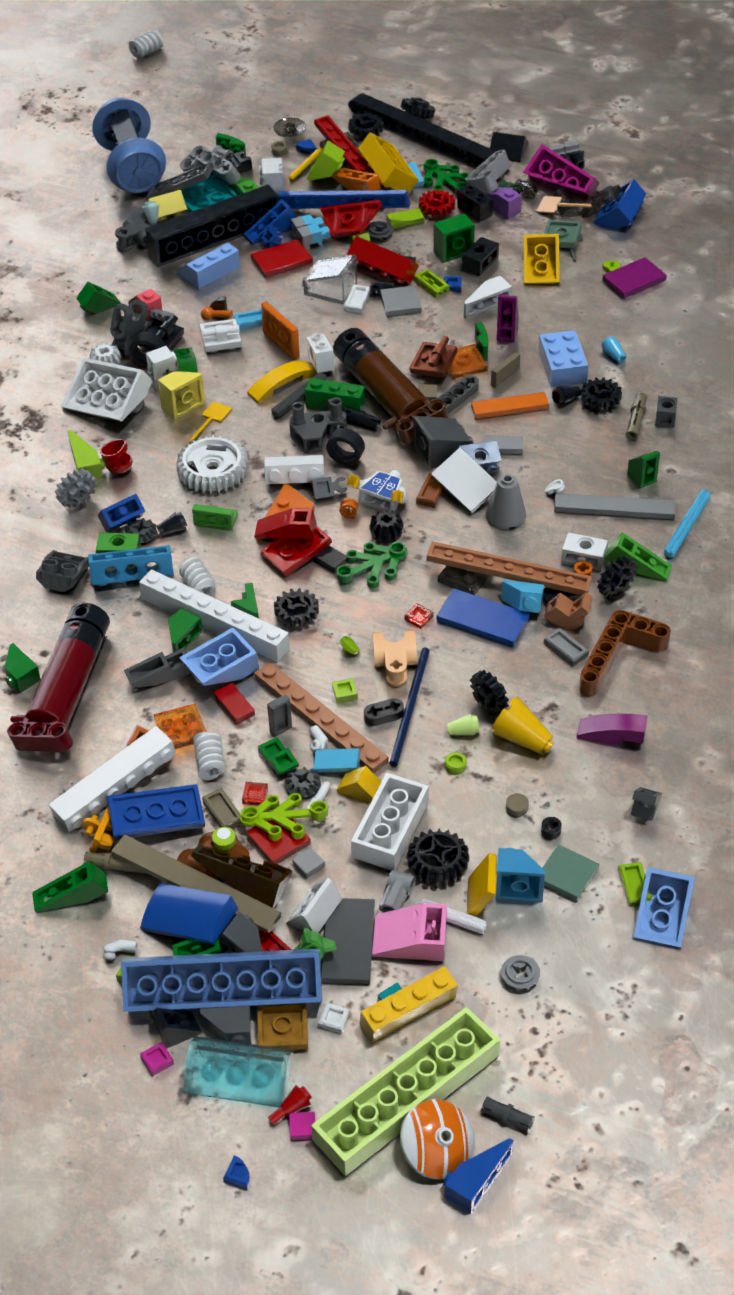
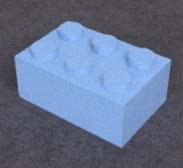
M576 331L540 334L538 353L550 387L587 383L588 363Z

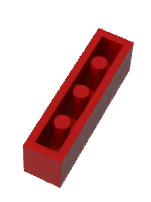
M355 236L346 254L352 258L351 262L359 266L363 263L366 265L365 268L373 272L376 269L380 271V275L386 278L392 276L394 277L393 280L400 284L404 282L410 284L419 267L413 260L358 236Z

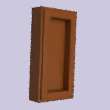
M431 473L428 474L416 498V503L435 508L444 487Z

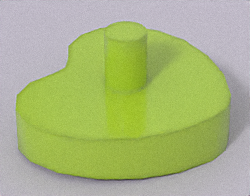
M613 260L605 261L602 268L611 272L620 268L621 264Z
M348 636L341 638L340 644L344 652L348 651L356 655L360 651L352 638Z

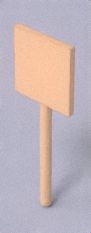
M544 196L537 212L555 213L558 206L590 208L591 204L560 203L562 197Z

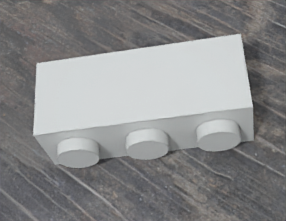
M323 455L265 457L266 484L310 483L311 480L324 478Z

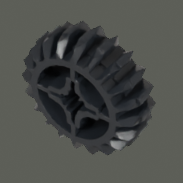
M438 828L437 832L429 829L428 834L421 831L420 837L414 836L413 843H410L408 846V867L411 869L412 875L417 876L419 882L426 880L427 886L431 882L435 883L436 887H438L439 883H444L447 886L448 881L455 883L457 877L462 878L464 872L467 871L470 855H468L469 849L465 845L463 838L458 839L457 833L450 835L449 829L446 832H441L440 828Z

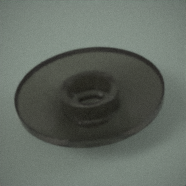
M294 117L280 119L274 124V132L282 137H296L303 134L306 130L305 122Z

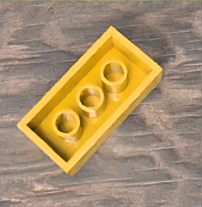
M370 132L358 149L362 153L361 156L368 161L367 165L375 171L374 174L379 175L380 183L384 187H391L393 190H407L409 194L419 181L393 144Z

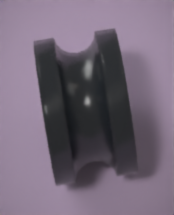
M546 817L541 823L542 836L548 840L560 837L561 821L556 817ZM549 826H553L555 830H549Z

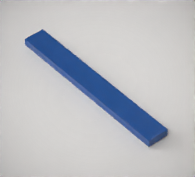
M407 190L278 192V200L283 199L291 209H321V207L380 200L382 203L381 208L410 207Z

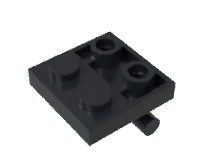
M172 315L168 321L152 318L146 324L143 332H151L158 335L170 350L184 334V328L174 325L178 321V317ZM145 344L138 345L150 350H155L151 346Z

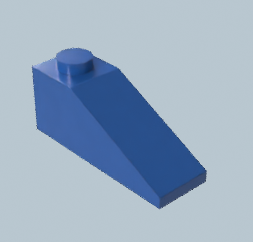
M282 199L246 231L244 235L253 244L264 241L261 239L264 233L263 230H268L269 226L281 229L280 234L291 228V219L298 216Z
M508 1138L459 1164L454 1172L450 1171L443 1182L445 1186L444 1197L472 1213L513 1154L514 1140Z

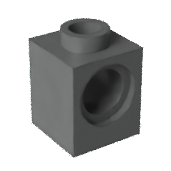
M658 396L656 426L674 427L677 398Z

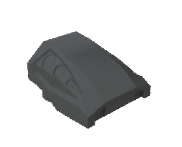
M52 550L45 556L41 566L36 571V579L46 589L65 592L75 586L84 570L88 568L89 559L88 557Z

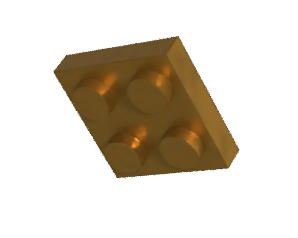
M307 1003L257 1005L259 1052L308 1049Z

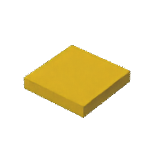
M488 853L469 876L467 914L476 917L496 894L497 855Z

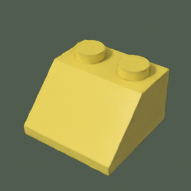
M181 190L149 198L146 201H155L156 204H159L158 223L168 220L167 218L171 216L174 218L181 216L187 210Z
M173 371L158 379L161 408L173 419H177L205 404L201 373Z

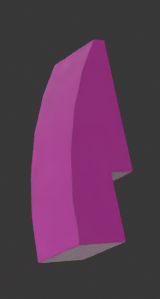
M616 713L580 719L577 739L621 745V740L643 743L648 715Z

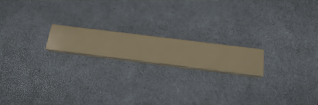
M125 834L111 851L112 856L170 885L231 895L239 908L234 916L238 912L248 915L253 919L258 929L266 934L271 932L281 918L280 911Z

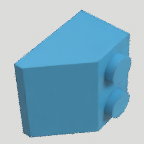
M498 848L496 899L543 902L545 870L522 849Z

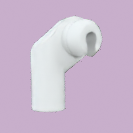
M317 725L311 727L309 733L315 740H313V744L310 743V749L313 753H316V750L325 749L328 738Z
M119 939L108 943L103 947V958L114 960L116 952L136 953L138 942Z

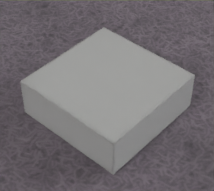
M311 847L292 859L293 865L306 878L325 867V861Z

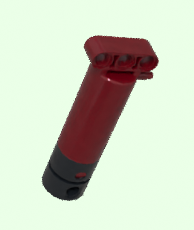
M82 602L71 607L26 715H16L10 718L12 724L8 727L7 733L15 749L19 751L65 752L72 747L73 739L67 728L110 625L109 616L99 606Z

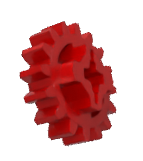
M436 189L434 191L428 190L427 194L422 193V197H419V208L422 213L425 212L426 216L430 214L431 217L437 215L440 218L442 215L447 216V213L451 214L452 210H455L456 199L453 198V194L449 195V191L443 192L442 189L440 191Z

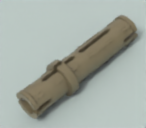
M644 393L636 394L634 404L630 409L631 417L626 432V437L629 440H636L638 438L642 416L646 412L647 395Z
M85 852L84 861H90L98 868H104V871L112 869L148 874L112 856V853L107 852L105 855Z

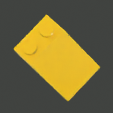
M559 234L524 235V285L560 284Z

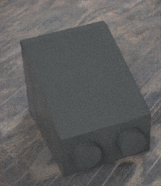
M413 417V444L430 470L439 467L459 446L474 444L471 436L466 434L463 425H460L455 418Z

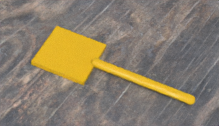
M213 401L201 414L208 419L192 436L189 443L191 444V440L197 438L211 420L221 423L231 412L232 407Z

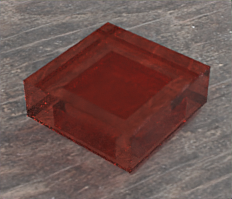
M416 603L404 615V620L422 629L434 617V612Z
M245 782L242 804L260 805L267 797L268 783Z

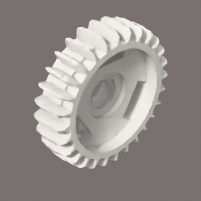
M213 435L211 438L205 436L204 439L198 437V441L191 440V444H185V448H181V452L178 453V458L176 459L177 473L180 481L183 482L184 486L188 485L189 489L194 488L196 492L202 490L203 494L206 491H210V494L213 491L220 493V490L227 492L229 487L234 489V484L240 485V481L244 480L248 470V457L244 447L240 443H236L235 439L231 441L229 437L223 439L222 435L219 438ZM189 466L195 467L197 472L193 471ZM211 466H216V467H217L216 469H213V470L208 469V468L211 467Z

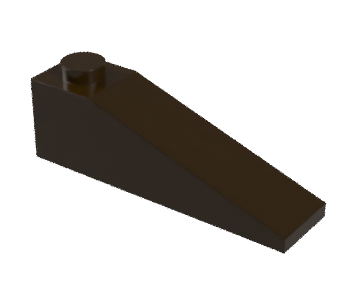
M202 845L192 851L191 855L233 889L272 908L279 903L293 872L291 869L268 861H263V865L251 862L250 857L247 856L233 858L230 857V853L227 851Z

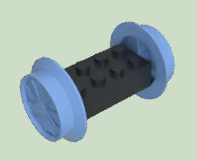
M115 98L101 106L92 123L93 135L98 144L112 151L107 160V174L112 183L123 190L132 193L149 191L159 183L165 172V153L156 142L146 139L151 128V120L145 107L134 100Z

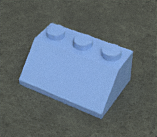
M226 243L186 264L177 272L196 288L201 289L240 268L239 250Z

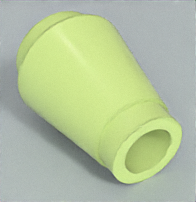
M470 714L447 723L449 736H475V733L480 732L477 715L472 716Z

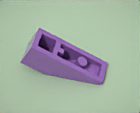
M498 187L495 191L487 193L488 196L493 198V209L507 219L521 213L522 195L513 189Z

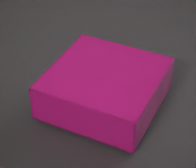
M162 1041L140 1053V1058L152 1076L174 1065V1060Z
M315 1111L289 1113L290 1140L312 1139L311 1125L315 1123Z

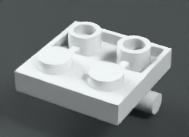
M236 319L200 324L205 352L242 347L239 335L240 329Z

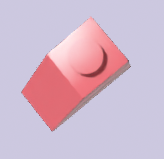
M152 289L146 290L128 301L129 305L134 300H142L147 304V321L152 319L149 315L150 310H154V308L163 310L161 297ZM137 305L136 309L138 313H140L139 305Z

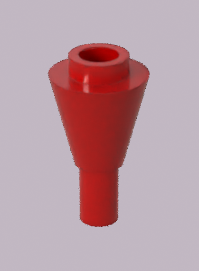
M295 1085L280 1105V1108L268 1116V1119L275 1125L286 1115L289 1116V1113H295L311 1106L309 1100L312 1099V1096L304 1086L299 1088Z

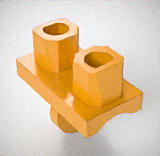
M107 806L101 822L98 821L99 817L97 815H92L91 818H84L81 824L86 836L90 837L92 833L95 834L89 848L92 852H96L97 847L110 851L114 842L113 836L104 833L105 829L112 832Z

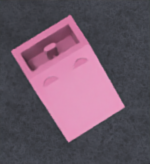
M421 903L376 914L372 957L444 961L447 904Z

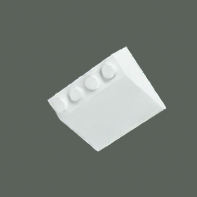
M83 358L61 407L122 422L146 397L153 380L141 369Z

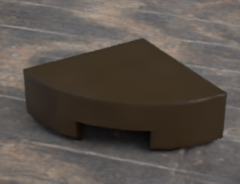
M219 297L214 300L210 307L213 310H227L226 297Z

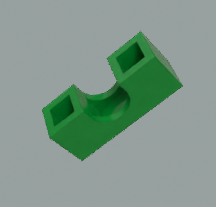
M310 378L305 388L306 407L324 410L328 400L340 398L342 400V411L345 406L361 411L365 405V386Z

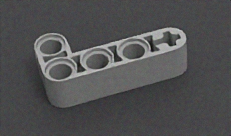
M201 145L196 146L180 163V168L183 172L212 162L214 169L211 174L230 185L237 183L241 177L231 162Z
M496 151L466 177L467 185L471 184L485 194L498 189L496 180L511 167L506 151Z

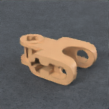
M415 630L405 631L404 638L398 642L387 641L384 638L383 632H373L374 667H385L386 682L390 686L400 687L405 685L407 682V666L417 665Z

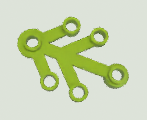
M290 794L288 799L280 805L278 796L269 795L259 806L243 808L239 815V821L244 826L259 827L268 833L270 840L277 841L282 837V829L277 825L273 826L266 822L272 820L290 830L293 838L300 839L305 835L304 826L289 819L312 817L315 821H323L328 816V805L324 801H315L311 803L310 809L289 810L291 807L298 808L302 805L300 794Z

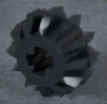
M384 510L383 513L377 511V514L372 516L369 528L373 539L378 538L380 542L383 540L389 542V540L396 541L397 537H401L404 523L400 514H395L393 510L391 512Z

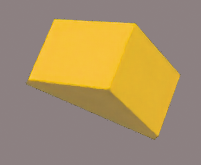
M363 766L345 773L337 788V792L371 803L382 781L367 766Z

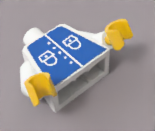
M392 470L389 474L377 471L373 476L360 480L361 478L356 475H349L346 485L359 489V499L362 504L382 511L391 512L393 510L395 512L398 503L404 504L407 502L406 489L403 487L401 474L396 470Z

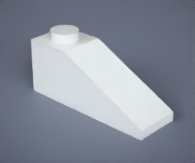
M501 275L485 281L464 302V317L468 318L497 307L498 295L512 296V286Z

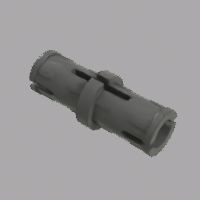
M488 1096L485 1098L481 1108V1112L500 1119L501 1123L505 1125L507 1123L512 1124L527 1132L530 1131L533 1125L532 1121L535 1119L534 1116L515 1109L512 1104L505 1105Z

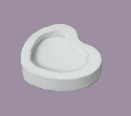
M557 479L546 487L545 492L547 495L561 493L560 491L565 488V484L561 479Z

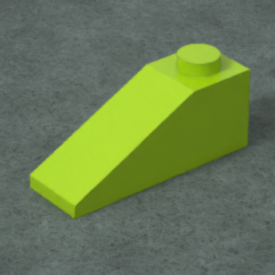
M67 430L77 471L79 472L83 468L85 471L88 470L95 479L103 478L102 470L105 469L103 459L99 458L97 450L72 430Z

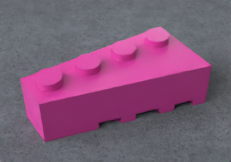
M541 144L523 171L530 179L589 198L600 184L596 178Z

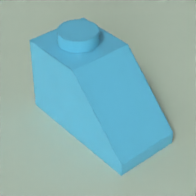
M503 579L501 600L519 611L540 613L543 603L544 584Z

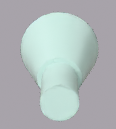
M155 201L145 202L142 208L150 225H155L158 221L159 204H156Z

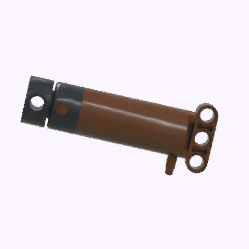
M349 328L337 337L333 345L334 355L392 416L390 420L382 425L384 430L396 425L400 441L409 444L413 442V417L448 418L445 402L442 399L429 401L361 329Z

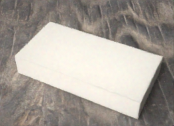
M354 284L345 302L344 311L361 314L370 295V287Z

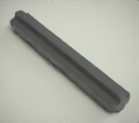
M319 372L317 375L313 377L322 380H327V376L322 372ZM308 381L271 409L272 415L279 418L292 408L294 402H300L304 399Z

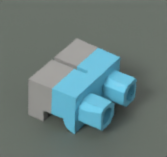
M311 214L291 219L292 234L295 239H299L306 250L310 249L311 244L318 243L322 245V240L330 238V230L327 226L324 227L321 217L313 219Z

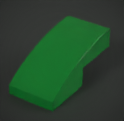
M479 322L475 324L476 351L483 361H487L488 334L483 323Z
M278 737L258 745L259 753L278 775L299 766L298 761L289 748L285 749Z

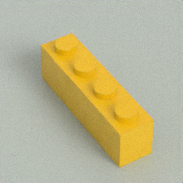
M443 966L362 1010L359 1024L373 1044L454 999L458 984L447 968Z

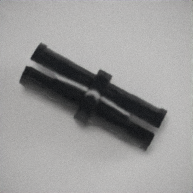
M348 406L344 407L343 412L346 414V419L357 422V425H366L378 430L381 418L366 414L364 410L358 411Z

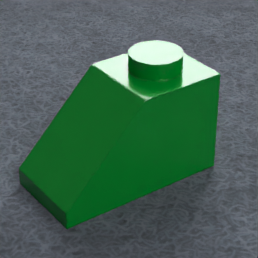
M88 281L76 297L81 309L96 314L114 308L121 303L114 293Z
M659 451L645 453L629 460L627 475L640 489L657 482Z
M180 608L175 614L171 615L168 620L173 652L181 648L186 649L203 632L201 618L183 608Z
M14 643L10 644L4 666L6 673L5 681L10 688L14 687L21 693L41 680L39 669Z

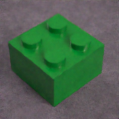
M465 213L434 223L433 252L443 263L461 258L462 254L474 243L475 224Z

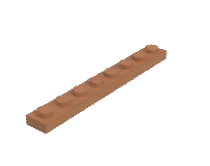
M434 541L431 542L426 561L514 581L544 584L546 588L577 595L588 593L592 582V576Z
M269 662L254 673L255 679L278 698L286 694L290 698L291 709L312 726L317 725L325 736L339 748H359L361 752L360 765L367 766L373 773H376L389 763V757L274 664Z

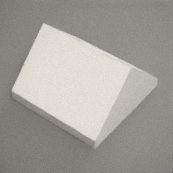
M326 878L313 885L287 923L302 931L305 928H309L310 931L319 933L342 900L332 880Z

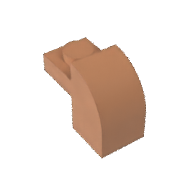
M586 592L573 602L562 593H559L548 602L544 618L558 627L568 629L579 628L583 625L585 616L591 610L592 596Z

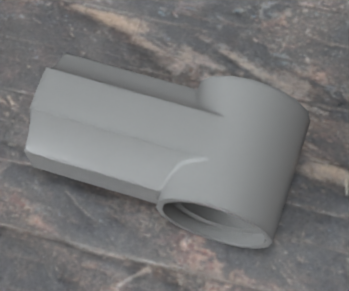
M392 870L387 880L386 891L379 904V910L384 913L401 909L406 897L412 894L416 877Z

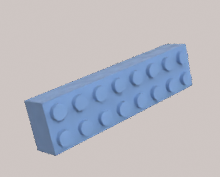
M320 948L124 958L121 962L123 1012L151 1011L156 1008L172 1010L322 1002Z

